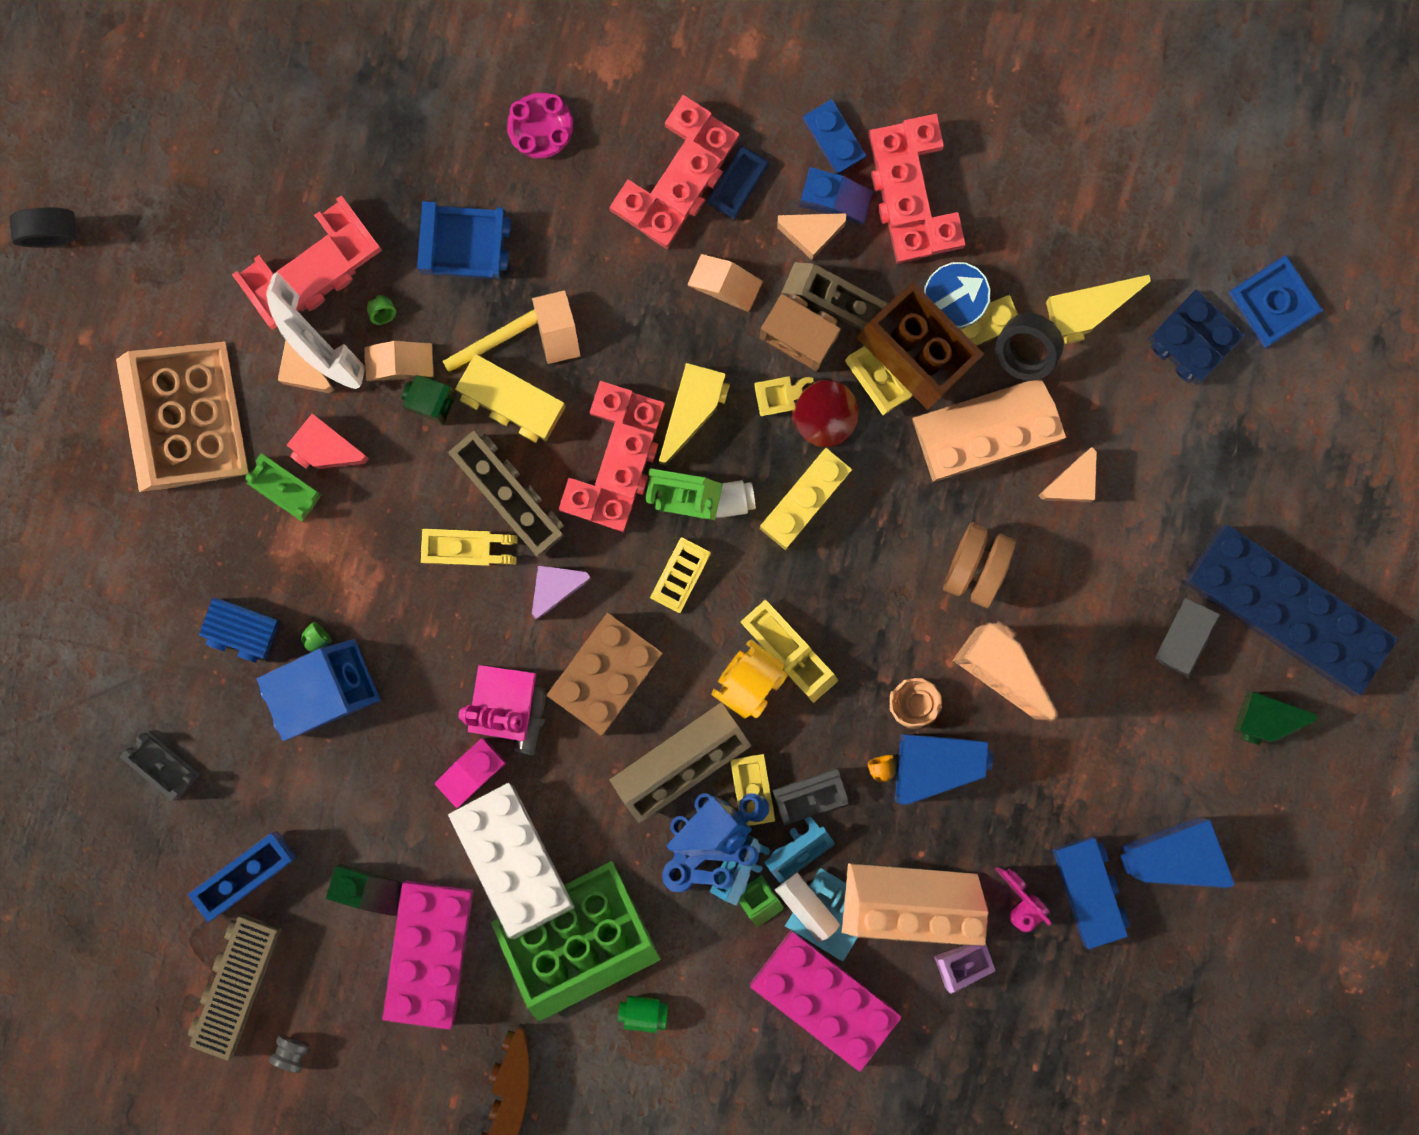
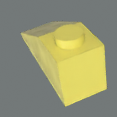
M1145 275L1051 296L1046 301L1050 321L1060 330L1065 344L1082 341L1085 339L1084 334H1088L1151 282L1150 276Z
M686 363L659 464L666 466L716 411L718 402L725 404L730 384L724 383L725 373Z

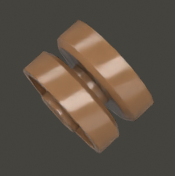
M970 522L951 563L943 585V591L959 597L965 593L971 580H974L970 592V601L987 609L1006 577L1016 540L1000 533L993 538L986 551L984 549L989 536L988 528Z

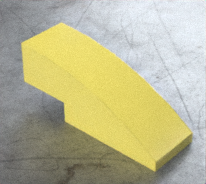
M766 599L741 621V624L765 650L785 664L783 671L788 673V676L813 703L839 681L834 673Z

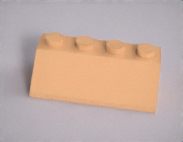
M1042 379L1027 381L912 418L933 482L1061 442L1066 438L1056 405Z
M848 863L842 933L856 937L985 946L988 909L978 874Z

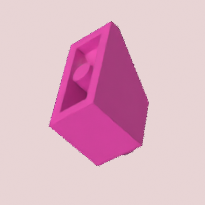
M481 738L434 784L458 809L508 762L486 738Z

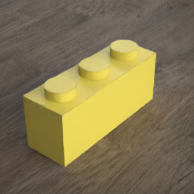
M477 354L473 356L455 388L462 395L459 401L475 410L481 405L491 411L489 415L491 419L504 426H507L509 422L521 428L518 433L535 443L538 438L547 441L566 407L562 401Z
M825 448L761 524L759 529L786 550L852 469Z

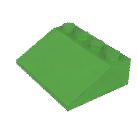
M613 861L565 884L564 887L575 908L516 939L508 937L499 918L491 922L525 1004L538 1022L661 960Z

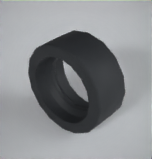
M53 207L32 208L14 212L9 216L11 240L15 245L23 247H52L72 243L77 239L75 214L72 210Z
M1033 313L1018 314L1008 320L996 340L995 353L999 364L1007 373L1015 378L1026 381L1041 380L1050 375L1056 367L1063 352L1064 341L1060 330L1052 321L1044 316ZM1020 333L1034 335L1047 347L1048 356L1046 359L1038 361L1026 359L1019 355L1012 347L1011 338L1013 335Z

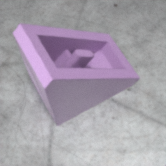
M538 566L532 608L533 616L539 620L589 582L591 578L587 572Z
M986 943L985 946L964 945L934 956L944 986L949 993L956 992L995 972Z

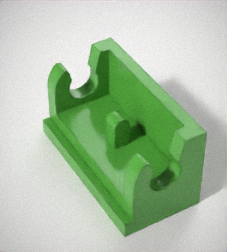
M261 453L256 459L257 466L252 473L249 472L246 475L247 484L303 522L322 494Z
M649 469L648 475L650 478L646 491L647 503H654L655 494L658 491L656 510L715 521L723 487L722 483L705 477Z

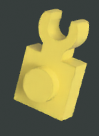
M790 376L754 383L760 416L794 410V400L798 401L803 386L814 382V379L811 377L799 379L794 386H791Z

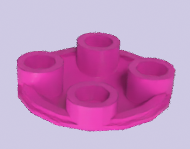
M532 93L511 105L507 132L512 144L522 154L532 158H548L558 154L568 144L573 133V117L569 107L558 95Z

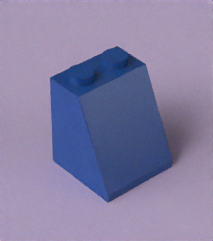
M355 639L320 648L257 678L260 694L268 705L273 717L274 727L280 734L282 741L306 734L381 701Z
M901 734L895 802L907 805L984 778L986 770H992L993 750L988 749V742Z
M1197 817L1122 845L1124 854L1120 855V859L1126 874H1131L1132 877L1143 882L1226 888L1235 885L1212 824L1208 819Z

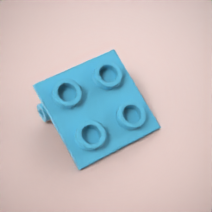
M819 868L809 887L841 926L828 939L819 943L794 913L791 914L785 926L843 962L858 938L842 933L846 883Z

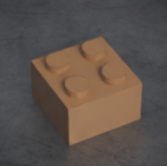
M781 294L762 325L759 338L817 372L838 338L841 329L836 326L838 321L823 311H820L818 315L806 308L808 303L794 294H790L789 297Z

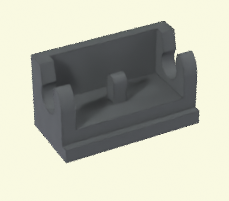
M1185 598L1155 660L1167 668L1190 678L1220 619V614Z
M151 731L140 734L136 738L137 742L131 748L126 749L120 758L171 801L179 800L200 776V773Z
M837 768L772 790L784 826L848 804V798Z

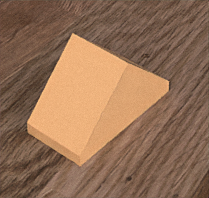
M846 213L778 215L777 228L813 260L845 226Z
M701 254L688 286L750 312L763 281L733 262Z
M565 290L532 298L547 364L580 357L575 323Z
M286 340L278 381L283 385L325 393L334 391L335 389L328 378L307 363Z
M390 341L364 347L366 381L415 379L416 375L424 378H434L432 343Z
M1093 447L1083 453L1038 496L1045 501H1094L1097 452Z

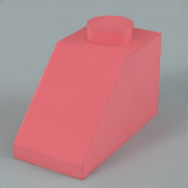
M314 414L310 415L287 444L294 451L290 457L305 469L310 464L317 469L365 464L369 460L366 455Z

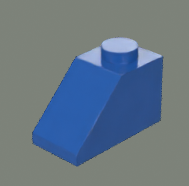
M810 167L799 207L824 214L846 213V220L864 224L873 191L844 176Z
M712 796L667 844V847L670 851L685 856L728 855L744 844L745 837L752 829L726 801Z

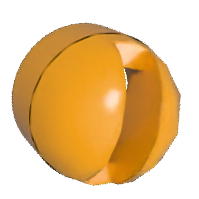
M893 755L879 756L867 763L870 774L878 782L891 781L896 774V763Z

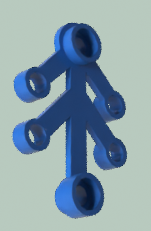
M700 794L695 800L696 810L699 811L703 806L704 800L710 799L713 795ZM747 794L741 799L737 814L746 823L749 820L760 822L769 813V803L761 795ZM754 801L755 810L749 813L747 806L749 802ZM678 816L672 820L670 828L675 836L679 832L678 826L680 822L684 821L687 824L690 821L689 818ZM742 845L739 849L728 855H692L688 857L674 852L673 860L669 861L663 869V882L669 890L678 893L689 890L694 883L709 884L716 888L727 889L734 882V875L729 869L720 867L716 868L713 872L696 869L706 860L738 862L744 866H753L758 861L759 853L755 847L750 845ZM749 849L751 858L745 862L743 853ZM677 869H680L682 876L680 880L676 881L674 873ZM722 872L726 874L724 884H720L718 881V877Z

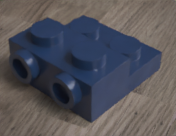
M1196 289L1159 326L1148 340L1152 343L1151 349L1158 357L1163 360L1168 358L1177 367L1175 372L1181 379L1189 384L1193 382L1197 385L1205 379L1245 335Z

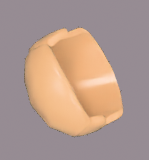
M923 678L905 679L891 691L890 711L896 721L908 729L918 730L926 728L939 717L942 711V697L936 686Z

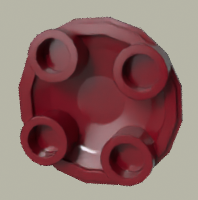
M820 379L801 393L792 412V420L806 441L818 447H832L843 443L852 435L858 423L859 408L855 396L848 387L837 381Z

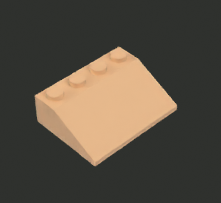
M225 342L127 351L116 359L139 492L175 488L247 475L248 468Z
M999 622L993 625L989 623L976 627L953 661L1035 720H1053L1056 712L1020 645L1012 639L1015 633Z

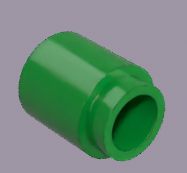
M627 995V1001H620L617 1022L624 1023L623 1030L656 1033V1030L665 1031L668 1003H662L657 998Z

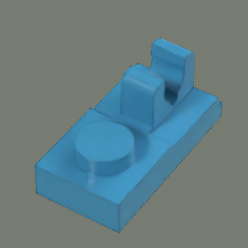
M811 817L805 819L809 825L807 833L799 834L793 827L790 830V834L795 842L776 849L771 854V857L764 862L780 884L835 845L824 827L819 828Z
M749 835L745 837L746 840L743 845L753 846L757 849L758 853L762 852L769 855L770 849L758 843L759 840ZM749 849L743 853L745 862L751 858ZM723 861L721 868L732 871L734 882L727 889L716 888L712 885L710 893L737 906L740 896L746 890L750 870L759 873L763 867L758 864L744 866L738 862ZM724 872L718 877L720 884H724L726 881V874Z

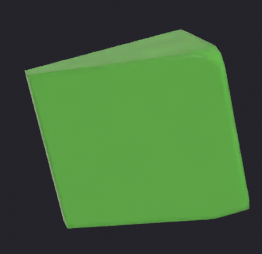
M762 875L747 884L744 894L740 896L738 901L756 927H760L784 910L783 905Z

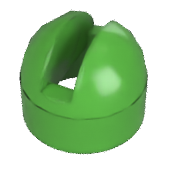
M377 295L376 299H370L367 304V313L373 324H386L393 320L396 315L392 301L384 295Z
M316 622L311 623L304 630L301 637L304 647L311 652L326 647L332 642L325 629Z

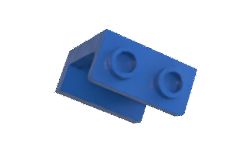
M422 201L418 271L420 274L501 280V272L508 270L509 251L503 250L504 237H510L511 217H506V212L502 207H497V210L438 206L436 202Z

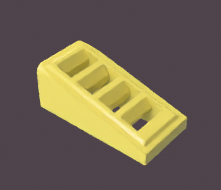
M681 537L650 598L680 614L711 552ZM684 550L699 558L698 564L681 557L682 551ZM676 562L694 571L692 576L690 577L674 569ZM672 575L688 584L683 589L667 579ZM663 587L680 594L679 601L661 593Z

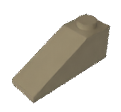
M794 262L782 290V293L788 297L790 294H794L808 303L807 307L819 312L823 311L833 318L861 330L888 305L883 300L811 263Z

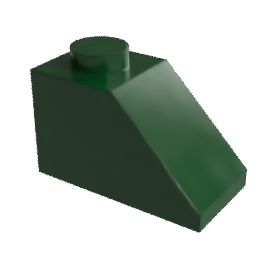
M418 375L415 376L413 382L408 380L401 395V399L405 400L403 407L406 410L441 425H444L456 398V393L450 386Z
M1246 692L1233 731L1242 733L1241 740L1260 746L1262 741H1276L1315 722L1318 715L1255 692Z
M339 864L335 866L325 899L356 909L396 916L403 882Z

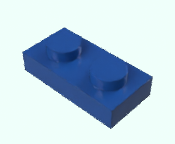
M832 99L803 116L805 124L836 174L839 175L866 159V154Z

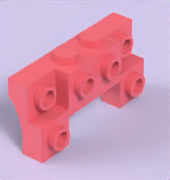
M682 95L665 121V127L683 138L685 142L651 194L628 179L609 207L612 213L640 230L665 249L669 247L690 214L694 217L697 215L705 202V199L701 196L708 186L713 189L723 174L720 167L740 137L738 132L711 116L710 111Z
M937 114L904 120L902 124L870 130L869 139L876 170L871 172L875 191L881 190L883 203L879 204V213L882 224L888 223L896 263L901 264L935 254L963 249L965 247V240L959 213L956 212L937 217L931 216L918 156L943 150L944 144Z
M342 195L336 199L338 202L324 213L319 211L314 215L328 235L277 271L300 296L296 307L297 311L303 312L305 309L312 311L319 307L325 301L324 296L333 289L339 291L349 285L353 280L351 276L356 273L355 270L382 251ZM258 255L254 258L255 263L241 273L238 271L234 272L232 276L267 325L273 330L277 325L270 312L266 293L271 277L275 273L272 272L264 259Z
M603 381L599 382L590 415L614 422L615 424L595 486L568 478L558 509L559 512L623 533L625 532L636 494L643 495L649 476L643 474L647 461L654 462L659 444L654 442V438L665 407L664 402L633 393L631 390Z

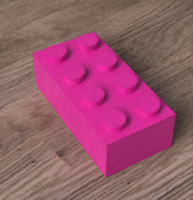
M409 880L402 883L382 1020L448 1030L452 1029L455 1024L474 893L473 889Z
M792 930L789 931L750 982V987L859 1072H861L902 1018L898 1011Z

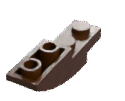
M520 1024L515 1032L508 1030L501 1047L502 1050L507 1051L503 1063L495 1062L488 1079L489 1082L494 1083L491 1093L503 1097L502 1101L495 1099L488 1119L494 1122L490 1132L482 1131L481 1135L519 1134L526 1112L531 1082L529 1041L525 1026Z

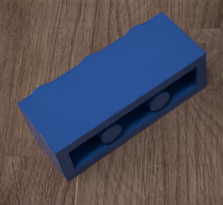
M278 831L272 832L190 892L188 896L207 922L213 921L295 861L297 857Z
M1088 837L1052 849L1083 946L1091 949L1128 937L1125 928L1130 927L1125 909L1123 907L1118 908L1114 895L1119 894V890L1114 876L1107 875L1104 863L1108 862V856L1103 843H1097L1095 838Z

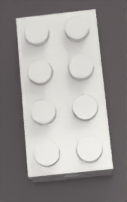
M507 783L448 814L509 938L516 939L575 908L513 785Z

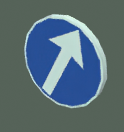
M951 262L939 267L930 275L924 287V293L958 328L962 329L975 324L985 315L990 304L991 289L986 276L977 267L966 262Z

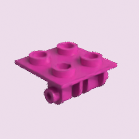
M478 665L472 705L462 707L459 711V719L465 725H468L467 732L525 741L536 673Z
M997 867L995 870L1023 900L1011 911V923L1025 932L1034 929L1041 921L1050 925L1051 922L1046 917L1050 911L1037 897H1034L1032 894L1028 897L1022 891L1027 886L1022 879L1010 869L1005 872Z

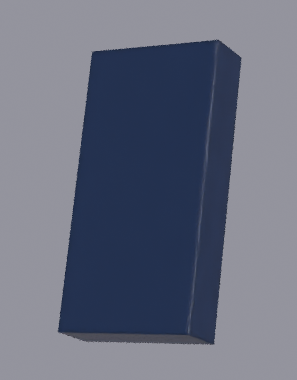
M741 145L707 199L706 204L735 221L770 162Z

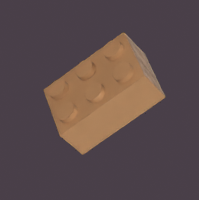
M606 613L546 696L603 736L663 653L612 615Z

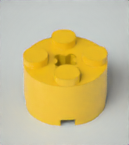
M749 640L746 643L750 647L748 652L744 654L742 651H739L720 676L718 682L723 685L720 691L713 688L711 693L712 696L744 719L750 715L757 718L768 703L764 698L771 688L777 690L788 675V673L783 671L785 664L753 640Z

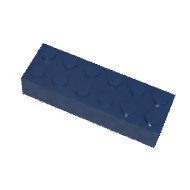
M1227 524L1218 528L1182 582L1351 696L1362 695L1398 640L1397 637Z

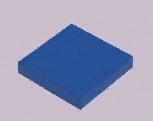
M1284 255L1228 292L1264 348L1323 311L1287 255Z

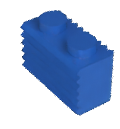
M213 597L199 636L207 638L205 645L225 652L226 647L229 646L239 650L238 657L257 663L259 657L268 659L281 621Z

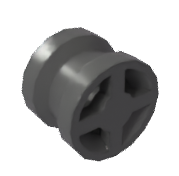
M278 1035L276 1040L278 1047L276 1052L271 1054L269 1062L283 1070L301 1073L303 1068L301 1061L303 1056L308 1054L311 1046L299 1039Z

